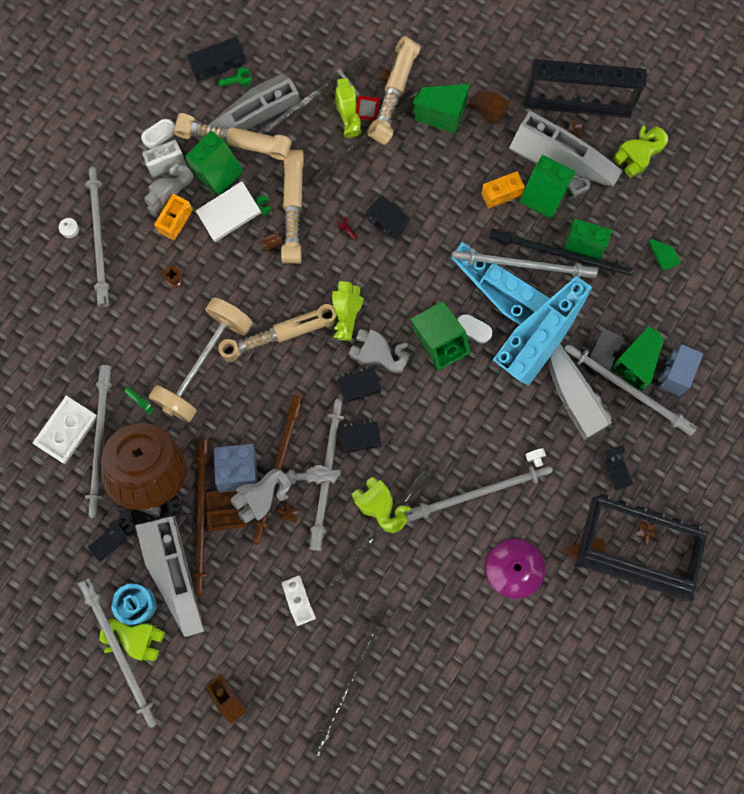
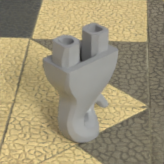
M176 163L170 168L169 173L173 176L178 175V177L161 178L154 181L148 187L149 193L144 197V200L149 205L147 207L148 211L157 217L163 211L172 194L177 195L194 178L193 173L185 164Z
M362 329L359 330L356 340L363 342L364 345L362 348L353 345L349 356L356 359L358 364L364 366L381 365L392 373H402L410 357L408 352L402 351V349L408 346L407 343L395 346L394 354L399 359L394 361L388 343L380 333L374 330H370V332Z
M280 469L269 471L258 483L245 484L236 489L237 494L230 501L237 510L245 505L246 508L238 513L242 521L248 523L254 518L259 521L267 514L272 503L276 483H278L277 499L283 501L288 498L286 493L291 484L287 476Z

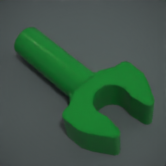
M238 68L235 76L219 79V86L240 83L242 87H247L252 83V78L242 77L250 74L249 69Z
M258 196L256 204L262 212L261 215H267L272 210L271 206L261 207V205L270 202L269 198Z
M131 387L125 389L124 392L149 415L155 410Z

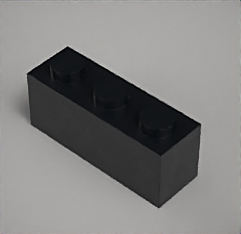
M237 36L187 54L197 82L205 81L214 75L223 74L230 69L240 68L246 64L245 54Z

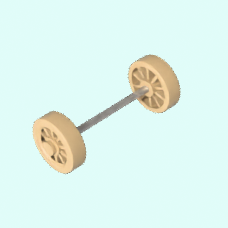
M212 298L205 310L221 325L177 393L175 394L156 385L149 395V399L163 408V412L169 416L174 415L188 423L191 422L197 410L182 399L181 396L225 327L240 335H246L253 324L252 320L237 307L219 298Z

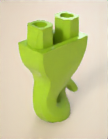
M348 78L338 79L335 104L344 123V137H357L361 134L360 119L356 113L354 86L349 85Z
M643 125L639 132L641 140L632 139L626 141L615 154L613 161L620 166L624 161L629 165L625 169V173L629 178L643 173L650 162V158L666 147L668 136L660 127H653L645 133L646 127Z
M339 281L338 291H333L332 293L333 307L339 320L334 328L338 331L333 338L342 341H352L355 318L362 307L364 299L359 296L360 287L352 285L350 282Z
M371 477L366 482L369 488L367 492L363 493L360 489H357L352 493L355 504L364 515L375 517L384 531L396 533L407 523L408 519L404 512H409L411 508L404 505L399 506L395 510L396 517L390 519L393 505L392 495L381 480L378 481Z
M116 618L107 620L112 631L118 633L121 644L130 657L141 661L157 660L159 650L150 648L152 640L162 642L165 635L164 631L148 623L131 626L120 622ZM101 629L99 640L102 643L109 645V642L103 630ZM111 647L104 649V653L113 652Z

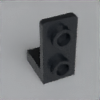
M623 445L607 450L600 455L615 491L633 485L632 478L622 457L626 452Z
M116 520L108 524L110 529L88 546L89 550L100 562L131 538L129 533L125 531V528Z

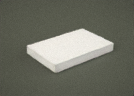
M243 182L238 183L196 210L214 242H217L262 213Z
M65 396L33 441V444L66 465L96 422L97 415L68 396Z

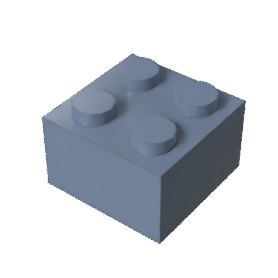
M682 344L677 349H673L672 353L668 354L664 364L667 365L665 370H662L659 375L658 381L660 384L658 388L679 397L691 387L704 353Z
M253 444L214 448L215 484L219 493L236 491L242 485L258 483L256 451Z

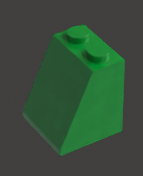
M470 85L422 87L420 94L416 93L413 102L415 121L455 134L467 104Z
M212 130L185 156L194 177L217 196L223 194L244 172L225 141Z
M542 154L533 169L519 203L552 219L567 193L576 171Z
M572 218L563 250L600 259L608 246L612 229Z
M443 301L410 319L415 334L438 371L471 353L465 329Z
M648 326L611 367L623 380L641 392L652 381L664 340L661 337V333L655 328Z

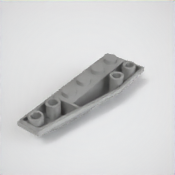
M282 73L251 88L207 124V126H216V128L220 126L221 129L225 128V130L230 127L247 130L300 104L299 93L291 79ZM196 136L199 142L204 138L203 136Z
M531 111L528 112L509 147V150L537 164L543 154L576 171L575 175L579 176V178H587L590 181L614 187L622 173L620 168L594 148L563 128Z
M559 344L548 359L550 373L566 411L585 441L604 431L612 423V418L608 410H604L602 407L600 396L593 392L566 350Z
M175 515L135 525L145 565L182 634L186 637L204 632Z

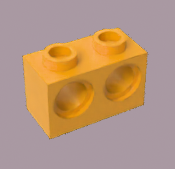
M518 171L483 184L481 193L489 209L521 197L525 186Z
M172 194L154 224L158 233L175 241L193 211L189 201Z

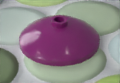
M509 539L496 545L490 552L486 561V575L491 586L499 594L508 598L520 599L533 594L541 586L545 576V563L541 553L534 545L521 539ZM515 564L520 565V571L514 570Z

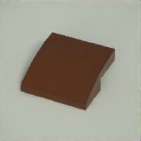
M237 491L205 492L208 531L248 527V523L242 521L238 515L240 511L246 508L245 505L237 510L230 501L237 494Z

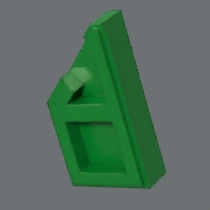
M653 239L648 241L663 272L681 264L672 246Z

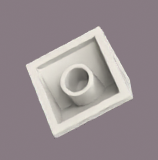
M176 139L142 152L152 177L168 172L176 163L186 164Z

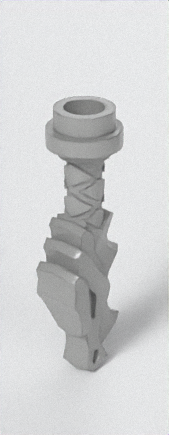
M315 465V468L311 467L306 472L296 473L294 470H289L285 472V475L291 485L299 480H307L309 483L314 481L317 485L329 480L334 484L337 478L340 477L341 470L332 471V469L322 465Z

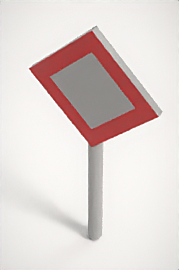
M338 69V73L341 75V77L347 78L341 71V69ZM355 90V96L357 97L356 113L359 119L377 120L380 98L360 96Z

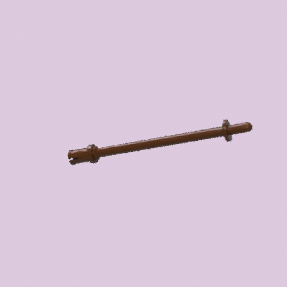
M292 395L289 410L285 414L288 421L273 469H282L295 421L301 417L300 410L304 401L302 396ZM276 483V485H275V487H274L273 496H274V493H275V489H276L277 483ZM269 511L259 521H253V524L257 525L253 537L255 545L260 543L264 528L269 529V525L266 524Z
M197 440V457H195V462L198 465L195 573L190 574V577L195 578V595L197 597L202 596L203 578L208 577V574L203 573L206 465L210 462V457H208L209 440H204L203 448L202 440Z

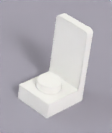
M296 576L283 581L282 586L297 626L316 619L301 577Z

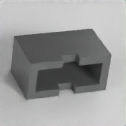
M603 328L600 333L597 332L594 336L592 343L595 345L592 350H588L587 356L610 371L615 360L613 356L619 351L624 337Z

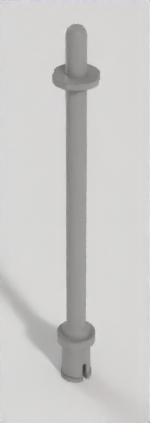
M90 167V181H87L85 186L91 192L98 280L96 285H94V290L97 291V306L101 307L102 304V307H107L110 305L108 297L110 286L105 282L98 188L102 187V182L97 180L96 168Z
M470 248L469 252L454 251L452 253L453 258L468 260V265H472L474 261L570 273L574 278L577 276L579 278L595 279L598 274L597 267L582 266L581 263L567 266L475 253L474 248Z
M566 345L565 350L578 359V365L582 362L668 418L671 426L674 428L678 427L689 436L694 434L697 426L683 418L684 415L672 413L588 357L587 350L582 353L573 346Z
M107 365L99 366V379L96 382V387L99 389L91 492L90 495L85 496V499L90 500L89 517L94 518L97 514L98 500H103V497L98 495L107 391L112 386V383H110L112 367Z
M340 398L335 399L333 414H328L327 416L332 421L324 467L332 469L339 421H343L345 418L340 416L342 400ZM329 480L323 481L321 484L316 522L310 529L312 535L309 550H322L323 534H326L323 521Z
M531 466L528 473L430 505L421 503L420 506L412 508L409 512H404L408 519L407 523L422 517L424 519L428 518L431 512L529 480L538 483V477L552 473L553 469L551 466L534 470Z
M88 578L78 583L86 599L84 602L92 607L139 705L136 713L142 712L148 726L153 728L156 725V721L150 711L153 703L146 702L99 604L101 596L96 593L91 579Z

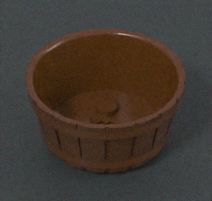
M137 423L125 426L108 439L102 451L101 478L103 487L110 499L112 498L116 504L128 509L145 510L164 504L176 495V492L181 489L186 478L187 465L182 451L167 432L155 425ZM141 449L143 455L134 458L135 455L132 452Z

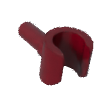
M342 216L345 223L340 224L337 220L338 228L345 230L354 241L357 240L356 235L349 227L347 217Z

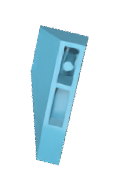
M461 242L456 251L469 252L470 247ZM451 257L505 316L519 325L550 299L497 264L474 261L472 265H468V260Z
M577 276L573 278L514 330L493 360L520 382L530 385L571 327L592 287Z

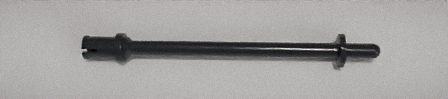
M491 228L489 239L503 242L506 246L513 243L611 270L612 276L616 272L629 276L634 274L632 268L618 265L619 260L617 259L614 263L516 237L512 234V231L505 232Z

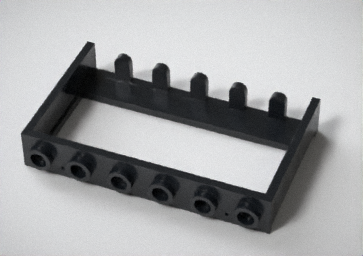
M533 59L524 92L523 108L631 118L641 93L646 87L647 69ZM536 80L634 89L628 100V106L618 105L616 100H612L610 104H600L597 98L593 99L592 103L582 102L580 97H576L574 101H566L562 95L557 96L556 100L546 99L545 94H540L539 98L531 97Z
M600 494L597 497H592L575 567H584L594 573H603L613 579H622L632 585H641L651 591H660L667 596L693 602L699 568L709 532L702 530L703 527L700 525H686L684 520L678 518L668 519L663 513H650L645 507L636 506L634 508L629 506V502L618 500V502L611 500L612 497ZM601 506L696 536L686 579L591 549Z

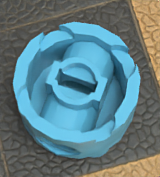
M127 584L120 587L113 596L112 611L114 616L120 622L128 625H139L147 622L157 609L153 592L142 585Z

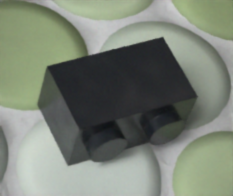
M383 195L367 210L368 221L373 226L377 225L380 227L382 233L388 238L392 237L395 240L409 225L410 217Z
M363 367L358 370L359 372L353 374L347 372L340 375L341 378H337L345 404L381 393V386L374 367Z
M365 420L359 425L347 423L342 428H339L344 454L381 447L377 421Z

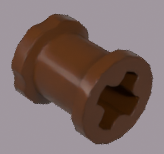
M274 230L272 234L266 237H259L266 252H269V249L277 245H283L277 230Z
M170 266L164 270L163 277L170 287L178 288L182 285L183 277L176 267Z

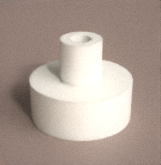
M66 218L60 222L59 231L64 237L73 238L78 234L79 226L75 220Z
M544 448L531 451L525 454L528 462L534 461L537 468L543 466L541 458L546 457Z

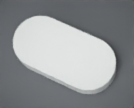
M163 119L145 130L141 137L143 144L148 148H155L174 135V123L169 119Z
M462 315L458 318L459 323L466 331L467 337L478 343H486L490 340L492 329L489 325L470 315Z

